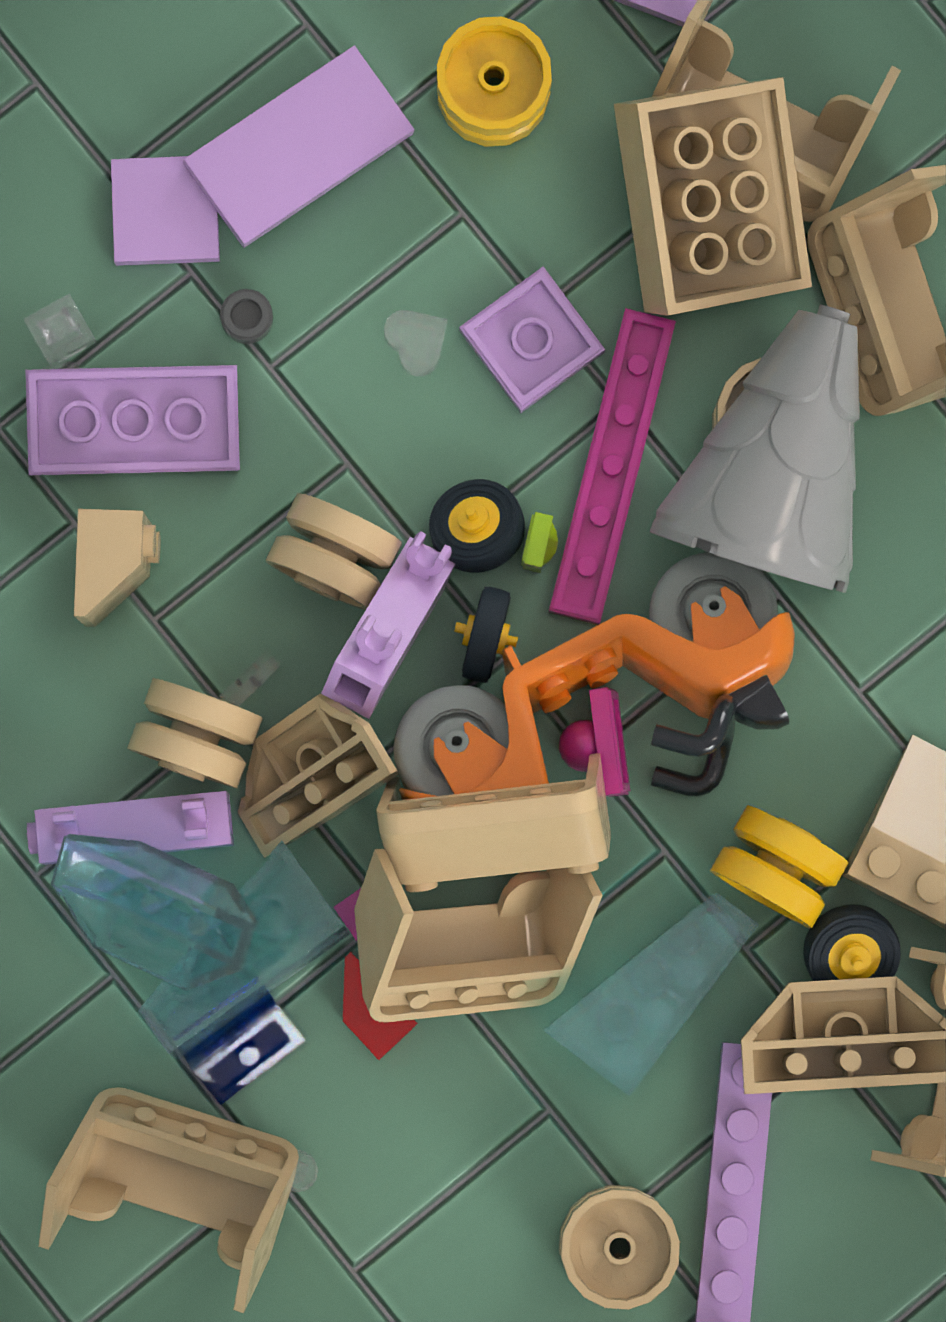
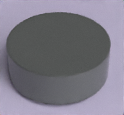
M241 289L233 292L225 299L221 307L220 319L224 331L231 339L239 343L251 344L262 340L270 332L273 324V312L269 301L263 294L252 289Z

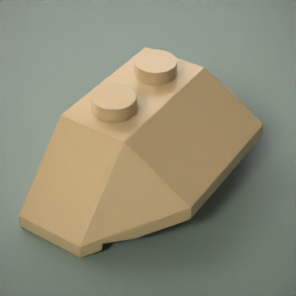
M319 694L255 739L246 775L245 796L240 800L238 814L261 854L266 858L336 817L396 777L398 771L370 723L339 702Z
M897 976L789 982L740 1040L744 1094L946 1083V1018Z

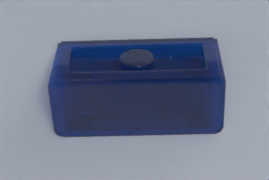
M264 990L183 1052V1055L191 1070L221 1105L306 1040L268 990Z

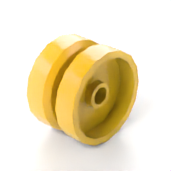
M502 16L478 18L459 27L444 43L437 62L438 106L448 126L464 140L485 147L507 146L527 137L543 120L550 100L552 84L551 60L541 39L526 25ZM490 78L501 79V84L497 86L489 85Z
M747 805L733 830L738 839L758 852L757 855L754 856L735 846L723 847L709 871L764 906L805 927L812 928L825 903L817 892L800 882L801 878H805L822 887H833L837 885L849 862L831 848L822 844V841L799 826Z

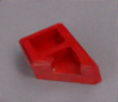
M352 952L345 957L343 1022L371 1053L380 1060L418 1023L415 1020L379 1022L374 1020L370 1016L363 999L359 960Z

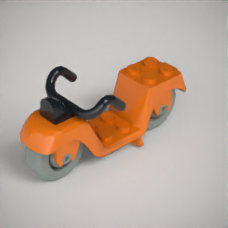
M709 552L698 553L684 558L669 568L658 581L650 601L649 619L632 614L616 615L523 665L520 664L511 645L504 648L502 656L506 677L502 688L505 704L485 690L464 685H453L435 689L415 701L399 722L394 738L395 764L404 787L399 789L401 799L408 800L548 784V776L533 713L541 709L544 713H549L561 708L571 700V693L588 684L593 689L608 683L618 675L617 669L622 666L699 717L708 719L706 729L700 735H693L656 725L651 741L652 746L687 756L701 757L707 755L702 773L697 776L656 766L651 786L686 796L699 797L709 794L719 785L724 776L734 737L735 720L756 730L779 729L789 724L788 714L773 686L785 675L793 658L795 632L790 613L783 612L778 614L774 591L766 577L757 568L719 557Z

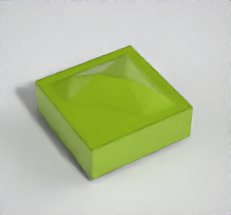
M535 512V515L532 514L521 562L524 570L541 573L542 567L556 553L558 537L552 522V515Z

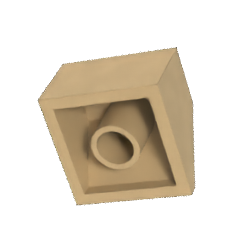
M78 509L74 617L84 626L96 627L150 577V563H159L161 550L160 532L156 531V525L151 524L143 511Z

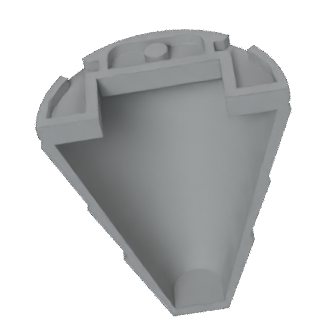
M821 304L817 314L803 310L796 312L743 381L744 390L703 441L704 447L657 509L656 518L650 529L651 533L689 547L700 548L709 553L716 554V556L818 587L830 590L836 588L835 590L846 593L849 584V573L853 566V491L856 490L854 423L860 419L858 331L856 326L848 324L850 313Z

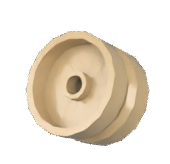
M297 493L286 518L294 530L312 541L310 543L290 535L277 536L266 558V563L293 578L296 583L317 594L366 610L381 584L376 576L356 563L359 562L376 569L391 568L402 542L389 532L351 512L321 499Z
M153 678L144 704L151 713L173 721L172 725L168 728L148 721L136 723L127 749L159 761L158 766L201 782H204L206 778L229 787L238 788L246 762L239 754L218 746L220 739L243 746L254 744L263 718L209 695Z
M607 1185L587 1192L570 1207L560 1228L559 1253L569 1281L584 1298L604 1308L629 1310L651 1302L669 1286L679 1265L680 1240L672 1218L652 1196L632 1186ZM624 1238L627 1240L626 1243L630 1246V1251L626 1256L621 1253H616L614 1256L611 1255L609 1246L614 1239Z

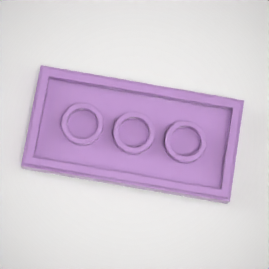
M354 45L186 157L183 164L241 246L245 248L413 135L415 129Z
M237 365L25 370L29 475L240 470Z

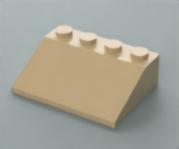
M783 77L667 94L614 104L644 313L669 316L812 287Z
M911 735L848 859L849 863L842 876L945 930L946 751L915 735Z

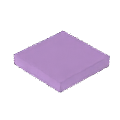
M188 156L111 159L114 263L116 266L220 262L218 212L183 164L184 159Z
M541 267L459 327L460 333L520 413L605 353V348L544 267Z

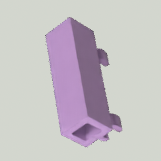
M423 532L417 533L414 538L410 537L335 660L321 693L368 719L437 604L455 567V563L449 561L452 552L451 547L445 544L441 552L436 551V549L423 544L426 538V534Z
M227 791L34 810L35 822L27 823L30 854H38L39 863L44 865L234 846L230 794Z

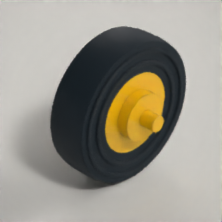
M474 479L453 486L437 500L430 515L429 532L436 551L441 552L445 544L451 547L452 552L449 561L455 563V569L469 573H480L493 570L512 558L523 541L525 520L516 497L506 487L491 480Z
M484 587L476 615L469 614L467 624L456 622L454 632L464 634L462 645L467 646L462 677L481 683H488V680L491 678L496 655H502V650L506 645L516 648L518 637L508 635L511 624L505 623L511 599L509 592L494 587Z
M857 904L842 905L821 915L813 927L809 929L803 948L805 966L813 981L893 977L898 970L901 956L899 939L890 922L878 911Z

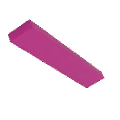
M625 308L549 613L597 625L600 624L676 323L675 320Z

